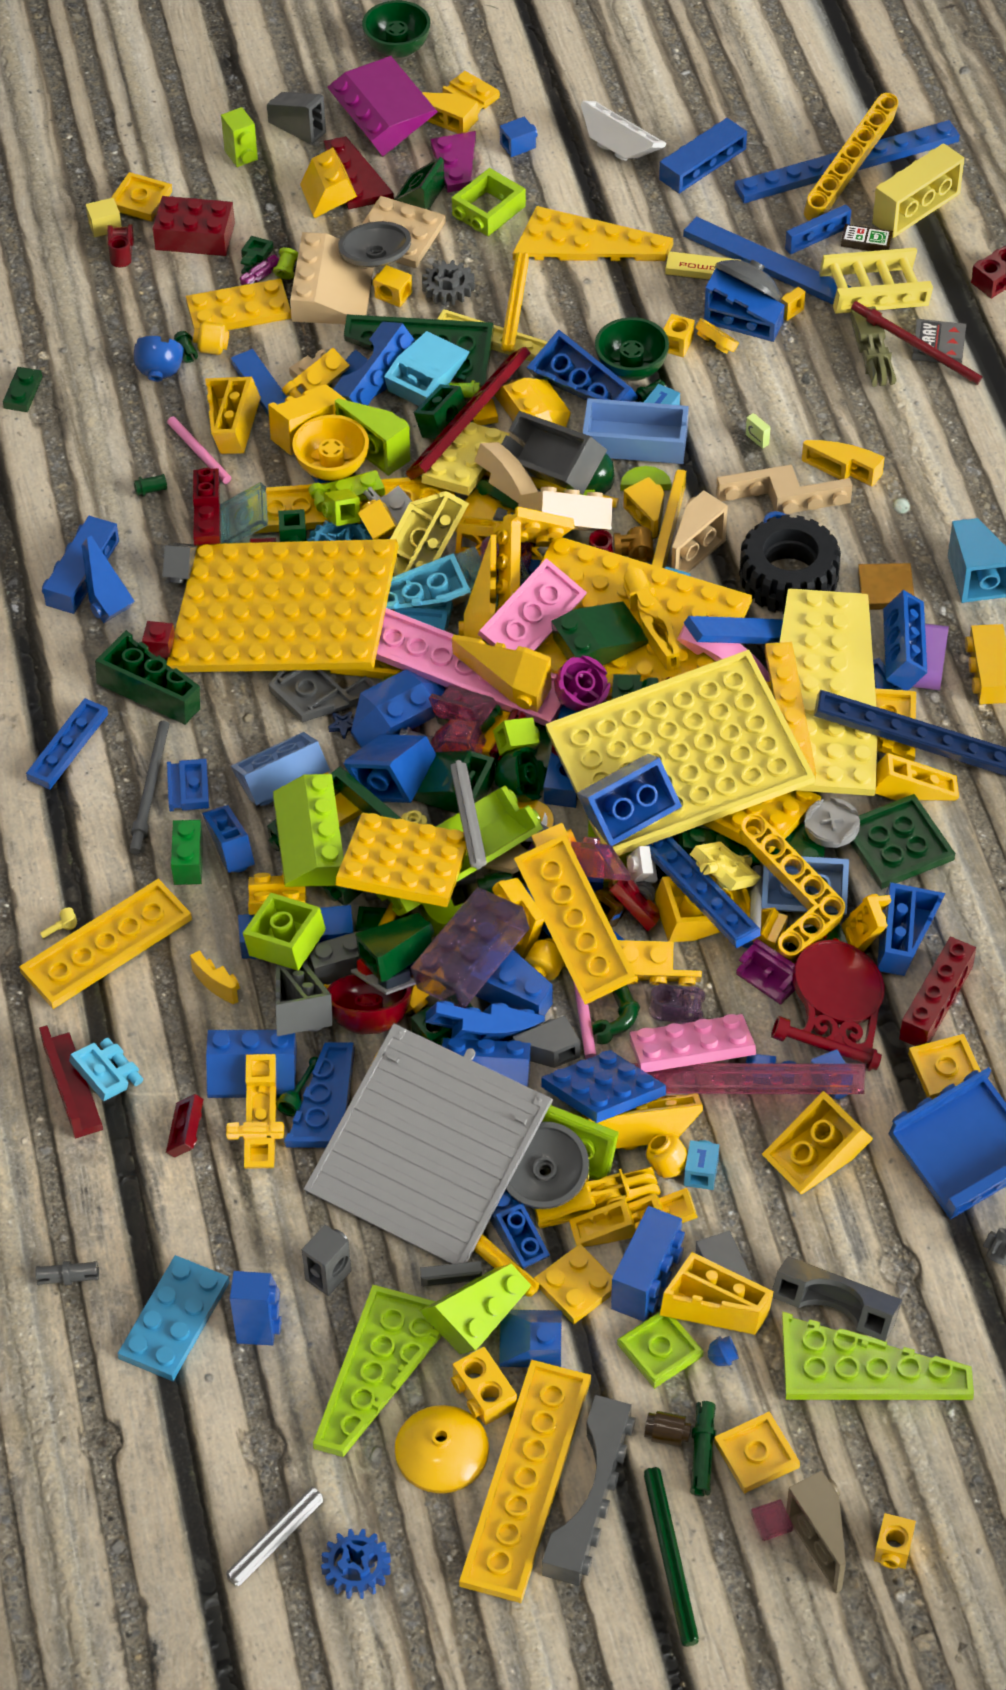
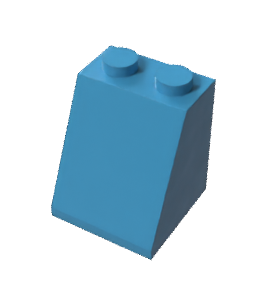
M979 518L952 521L948 560L961 603L1006 598V546Z

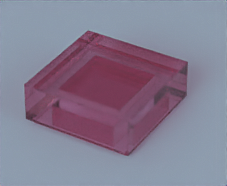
M781 1499L751 1509V1516L762 1541L793 1531V1525Z

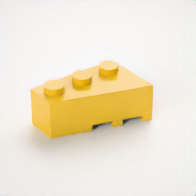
M205 378L208 390L207 400L210 408L211 434L220 454L244 453L261 398L253 378Z
M327 384L304 391L302 393L303 396L298 398L287 397L284 403L277 405L273 402L268 404L270 439L289 455L294 454L293 438L296 431L304 423L319 416L336 415L335 400L338 398L346 400Z
M691 1252L663 1293L660 1316L755 1335L769 1315L774 1291Z

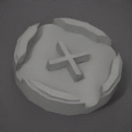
M831 798V801H824V799L816 801L808 808L805 814V831L808 837L818 845L838 848L853 841L859 832L860 819L856 808L849 802L839 798Z

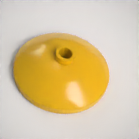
M448 1405L427 1407L410 1416L400 1428L395 1441V1458L402 1475L414 1486L432 1493H450L467 1487L480 1476L487 1464L489 1455L488 1437L482 1424L469 1412ZM439 1436H444L447 1438L443 1442H439L436 1440V1438Z

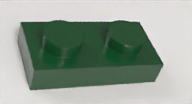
M17 367L3 399L4 409L28 413L43 378L42 370Z

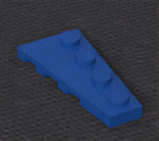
M353 1042L324 1043L312 1072L313 1077L310 1085L306 1087L303 1094L299 1111H296L291 1131L287 1133L284 1140L286 1148L327 1147L349 1106L355 1053Z

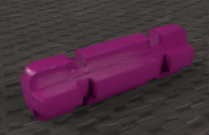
M271 255L266 259V262L262 261L250 269L249 273H244L239 278L240 284L257 283L271 274L273 268L278 264L279 257Z

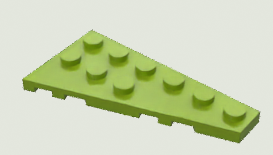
M372 1285L315 1436L313 1449L340 1457L346 1455L442 1337L437 1329L419 1311L436 1301Z
M782 1311L786 1400H973L972 1366L938 1356L931 1358L920 1355L911 1348H896L887 1345L886 1341L842 1328L835 1330L824 1327L818 1321L809 1319L807 1322L793 1318V1314Z

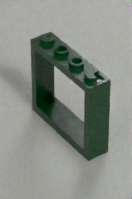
M341 766L331 773L335 796L341 793L363 813H374L383 817L402 819ZM275 819L267 825L268 842L273 849L280 851ZM322 886L331 900H338L343 906L348 905L364 892L340 886Z

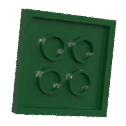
M915 794L859 815V832L856 838L850 842L881 890L889 887L890 882L899 883L954 861L956 854Z

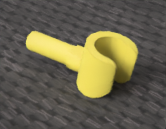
M72 908L62 909L59 913L61 920L40 932L43 939L62 928L72 930L76 927L77 919Z

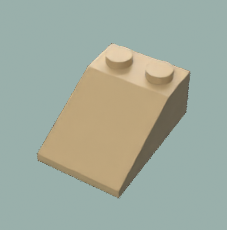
M704 490L688 501L672 546L671 568L689 573L726 541L728 505Z

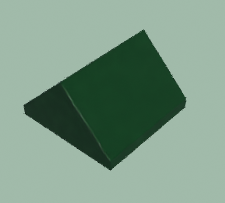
M439 157L411 173L394 200L429 210L445 186L444 160Z

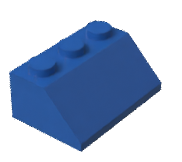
M651 754L640 757L576 793L587 817L610 847L682 807L660 757Z
M208 1030L206 1050L207 1098H246V1055L255 1054L276 1055V1098H279L285 1091H294L296 1087L297 1065L296 1033L277 1036V1030Z
M443 1038L442 1047L461 1056L465 1055L467 1049L472 1048L476 1052L472 1061L522 1085L529 1086L531 1043L516 1040L507 1042L492 1041L490 1039Z

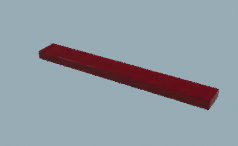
M526 347L518 349L505 359L406 471V475L411 480L428 471L531 354Z

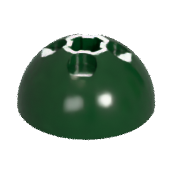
M402 0L377 4L367 11L362 20L363 32L371 47L380 54L388 57L392 56L393 58L406 57L419 50L429 35L431 24L429 14L425 9L415 3Z
M637 317L614 320L602 327L595 338V351L599 362L625 381H639L656 373L665 362L669 350V339L666 332L656 323Z

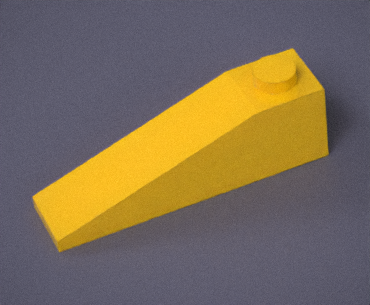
M496 535L490 536L464 612V621H459L460 636L481 639L485 643L487 642L478 633L496 613Z
M453 635V655L511 702L517 704L522 709L538 712L552 688L551 657L526 647L518 646L516 650L507 649L504 643L496 642L495 646H490L481 639Z

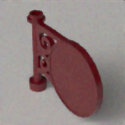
M823 940L809 945L797 958L792 973L795 991L805 1006L806 1025L804 1029H798L790 1026V1019L778 1016L772 1028L771 1038L783 1042L788 1037L829 1052L837 1049L841 1056L864 1063L866 1071H876L880 1065L882 1054L877 1053V1049L873 1048L879 1007L883 1001L885 991L883 978L878 967L863 951L842 941ZM868 1020L865 1041L862 1044H857L856 1042L863 1036V1029L859 1024ZM828 1027L830 1028V1035L828 1037L818 1036L824 1035ZM813 1029V1031H814L816 1034H818V1035H815V1034H813V1033H810L811 1030ZM846 1030H851L854 1033H850L847 1037Z

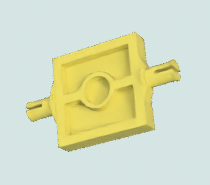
M721 841L697 845L690 853L696 860L700 872H704V875L712 874L717 878L716 882L726 890L732 891L755 886L761 878L750 868L752 858L749 855H737Z

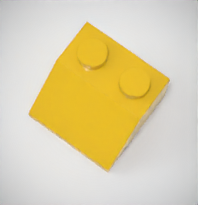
M334 148L311 159L300 186L314 218L357 197L344 165Z

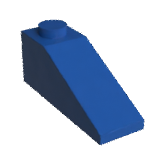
M89 536L82 544L88 597L91 604L90 608L96 618H100L103 623H106L129 609L135 600L93 537Z
M229 805L203 812L204 821L228 873L242 872L249 866L255 865L248 834Z

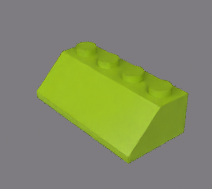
M332 774L302 775L273 791L285 887L335 886L336 876L344 856Z

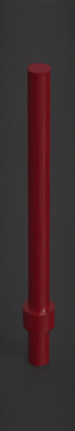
M855 301L851 306V310L865 317L866 322L873 326H880L978 385L982 380L983 376L882 316L883 313L878 310H871L858 301Z

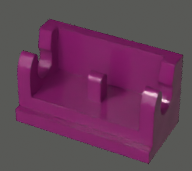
M756 939L740 957L739 961L742 964L736 970V975L781 1005L795 991L792 978L794 963L759 939Z

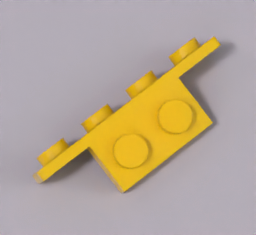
M618 940L637 978L636 981L629 983V985L638 984V980L649 981L651 985H666L667 981H677L680 986H694L695 982H701L702 971L673 970L674 942Z

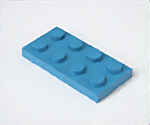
M175 1255L118 1351V1358L170 1381H174L229 1285V1276Z

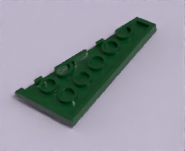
M350 314L346 316L344 340L373 351L374 346L369 339L382 322L403 323L415 341L428 331L469 351V355L453 377V381L471 383L472 380H475V383H480V387L487 381L494 333V324L491 322Z

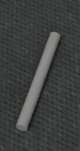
M755 865L752 869L761 878L755 886H751L750 919L761 931L763 868L760 865Z

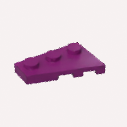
M476 131L430 139L435 159L441 157L444 160V179L447 193L462 190L472 180Z

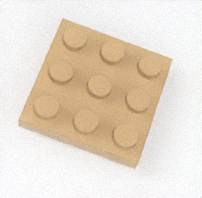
M380 196L362 224L385 221L405 227L411 236V246L404 256L395 262L417 268L446 223V215Z

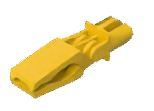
M631 567L626 571L623 582L624 591L630 601V609H638L641 627L648 639V644L667 671L675 670L680 667V652L667 611L657 601L655 586H651L644 572L637 567ZM655 626L658 627V631L665 636L667 643L658 636V634L655 631Z
M653 1167L624 1174L619 1169V1173L605 1176L599 1180L588 1181L587 1179L581 1191L564 1205L551 1209L534 1208L538 1226L545 1228L567 1223L570 1219L625 1199L627 1203H631L654 1193L657 1196L660 1195L661 1192L657 1185L658 1182L654 1175Z

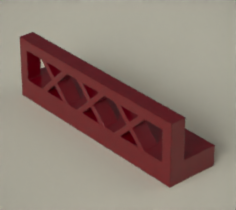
M47 1025L39 1027L43 1048L75 1139L102 1131V1122L89 1085L69 1062L70 1055L76 1052L70 1032L51 1037Z

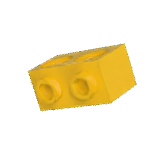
M485 1347L452 1364V1385L458 1394L463 1393L468 1400L466 1402L467 1407L474 1418L479 1417L486 1426L515 1410L517 1394ZM472 1373H477L480 1375L477 1378L468 1377V1375ZM487 1397L496 1398L493 1402H486L483 1399Z

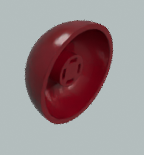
M354 974L336 980L327 988L331 994L333 1018L345 1029L360 1035L380 1034L391 1029L394 1023L397 1024L403 1018L411 999V987L385 995Z

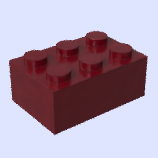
M162 196L153 225L155 250L226 256L235 225L233 202Z

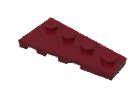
M346 136L324 141L325 151L334 148L357 195V197L346 202L348 210L373 205L380 196L394 200L393 191Z

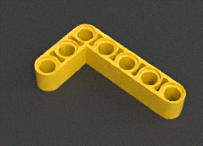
M749 814L742 820L739 833L740 840L808 910L781 934L777 943L776 952L794 963L806 947L820 941L841 922L845 911V902L762 816ZM749 826L757 827L760 833L750 834L746 828ZM774 846L779 850V853L775 855L769 854L765 848ZM793 866L798 869L799 873L796 875L788 874L785 868ZM813 886L819 893L810 895L806 893L804 888ZM832 906L837 909L838 914L828 915L824 908ZM807 924L814 925L817 928V932L813 934L807 933L803 926ZM790 942L796 946L797 950L789 952L782 945Z

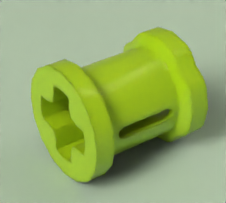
M280 248L278 252L280 257L277 266L273 268V273L282 279L290 280L295 275L293 270L298 259V252L291 248Z

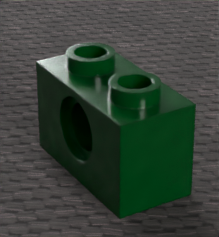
M440 384L413 412L422 438L435 439L466 405L461 386Z

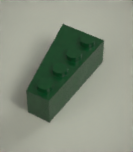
M127 630L95 660L96 684L184 725L200 710V686L177 668L172 669L169 667L166 660L160 655L156 657L149 651V647L143 642H136L133 639V635Z

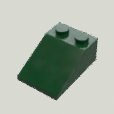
M623 601L574 609L551 621L553 639L567 660L572 657L589 656L603 666L648 644V639L641 626Z

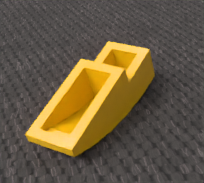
M805 440L803 442L802 461L839 480L847 479L851 476L872 487L883 474L884 456L870 450L832 441Z

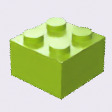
M270 893L244 930L243 937L249 956L299 971L326 931L320 907Z

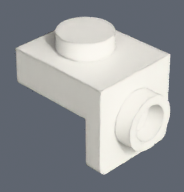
M639 846L626 857L629 879L635 883L640 881L655 883L657 881L656 865L651 859L650 846Z

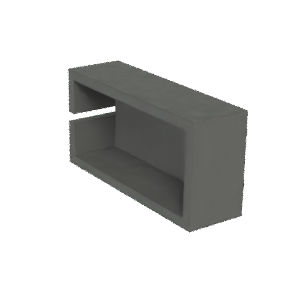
M522 411L518 412L509 431L524 442L525 446H521L507 435L501 444L519 460L529 475L568 490H579L581 495L584 494L607 451L605 447L591 436Z

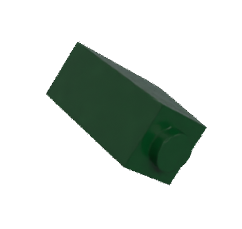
M415 913L355 933L359 958L380 982L387 981L433 949V926L430 921H426L419 913Z

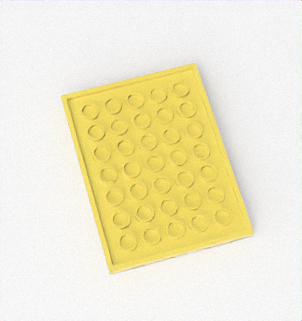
M749 649L545 724L546 731L576 793L640 757L651 754L660 757L680 800L681 808L612 847L608 846L589 820L607 860L631 852L639 846H647L815 783V776Z

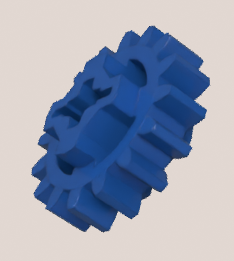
M349 1529L348 1537L345 1538L340 1533L336 1534L337 1543L328 1541V1552H322L321 1555L322 1562L324 1563L321 1565L322 1575H326V1585L334 1584L335 1594L345 1590L347 1599L352 1597L353 1592H358L360 1599H364V1591L366 1590L373 1595L376 1594L375 1585L384 1586L386 1583L383 1575H390L391 1572L390 1565H388L391 1563L390 1553L386 1552V1543H378L376 1533L372 1534L369 1538L366 1537L365 1529H362L359 1535H354L353 1530ZM341 1554L342 1559L337 1561V1566H335L336 1559ZM378 1561L376 1569L371 1574L370 1568L374 1567L375 1562Z

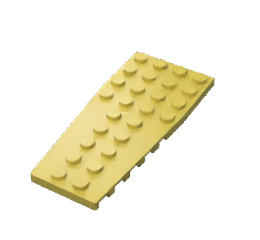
M788 589L780 642H792L816 769L815 783L799 788L797 791L875 796L877 736L814 716L817 694L820 689L876 707L868 594Z

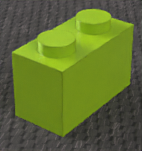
M243 107L221 114L224 151L235 166L240 167L258 160L255 123Z

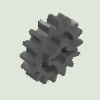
M442 260L441 265L433 263V269L426 268V274H422V291L426 292V298L433 297L434 303L439 300L442 301V305H445L448 301L452 305H455L456 300L464 302V296L471 297V291L475 289L474 273H471L470 267L464 268V263L462 262L455 265L454 260L450 264H446Z

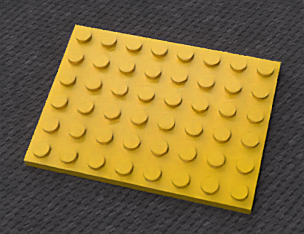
M563 537L552 539L541 561L542 563L547 558L587 592L574 609L623 601L640 626L638 609H630V601L623 588L624 575L631 567H637L647 576L651 586H655L656 599L662 608L667 611L680 652V667L667 671L650 645L646 644L603 665L607 671L605 675L607 683L610 682V690L606 697L609 701L612 700L614 674L641 675L642 681L647 678H658L659 682L666 680L667 677H675L716 662L704 652L699 655L695 654L677 640L684 621L688 616L744 618L752 602V595ZM655 626V631L658 634V636L667 643L665 636L658 631V627ZM553 633L536 650V652L551 657V672L554 674L567 661L554 641Z
M397 539L196 545L198 547L190 579L187 580L175 628V639L171 655L167 660L169 667L172 669L177 668L181 672L374 669L399 548Z

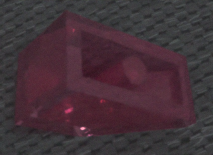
M452 718L435 732L431 745L435 752L470 750L481 754L486 738L477 721Z
M583 837V842H571V847L586 877L631 880L630 873L613 847L600 844V838Z

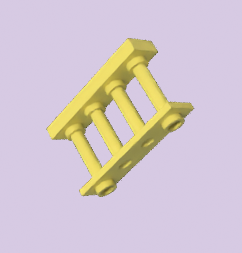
M905 248L823 255L819 275L820 277L833 276L838 288L833 304L835 314L851 312V306L855 301L866 307L876 306L877 310L928 306L933 290L931 281L918 282L912 270L917 249ZM902 270L907 283L894 284L889 271ZM879 272L884 285L871 286L866 273ZM856 274L861 287L848 288L843 275Z

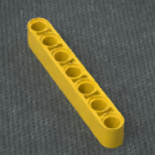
M883 93L877 98L809 193L804 208V216L808 221L828 213L892 123L899 104L894 94Z

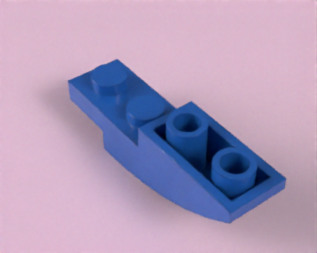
M448 1001L436 1002L426 1011L425 1023L451 1028V1038L458 1037L468 1040L490 1039L492 1041L511 1040L513 1036L540 1026L545 1021V1016L535 1014L533 1010H517L509 1008L504 1003L491 1004L481 1012L478 1008L457 1007Z
M505 1190L490 1218V1222L519 1266L524 1269L548 1258L550 1254L524 1205L516 1201Z

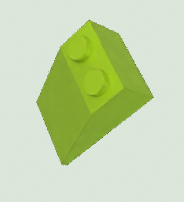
M339 398L335 400L336 415L349 417L360 423L366 430L369 438L366 456L368 461L388 476L411 461L410 427L405 419L399 418L391 411Z

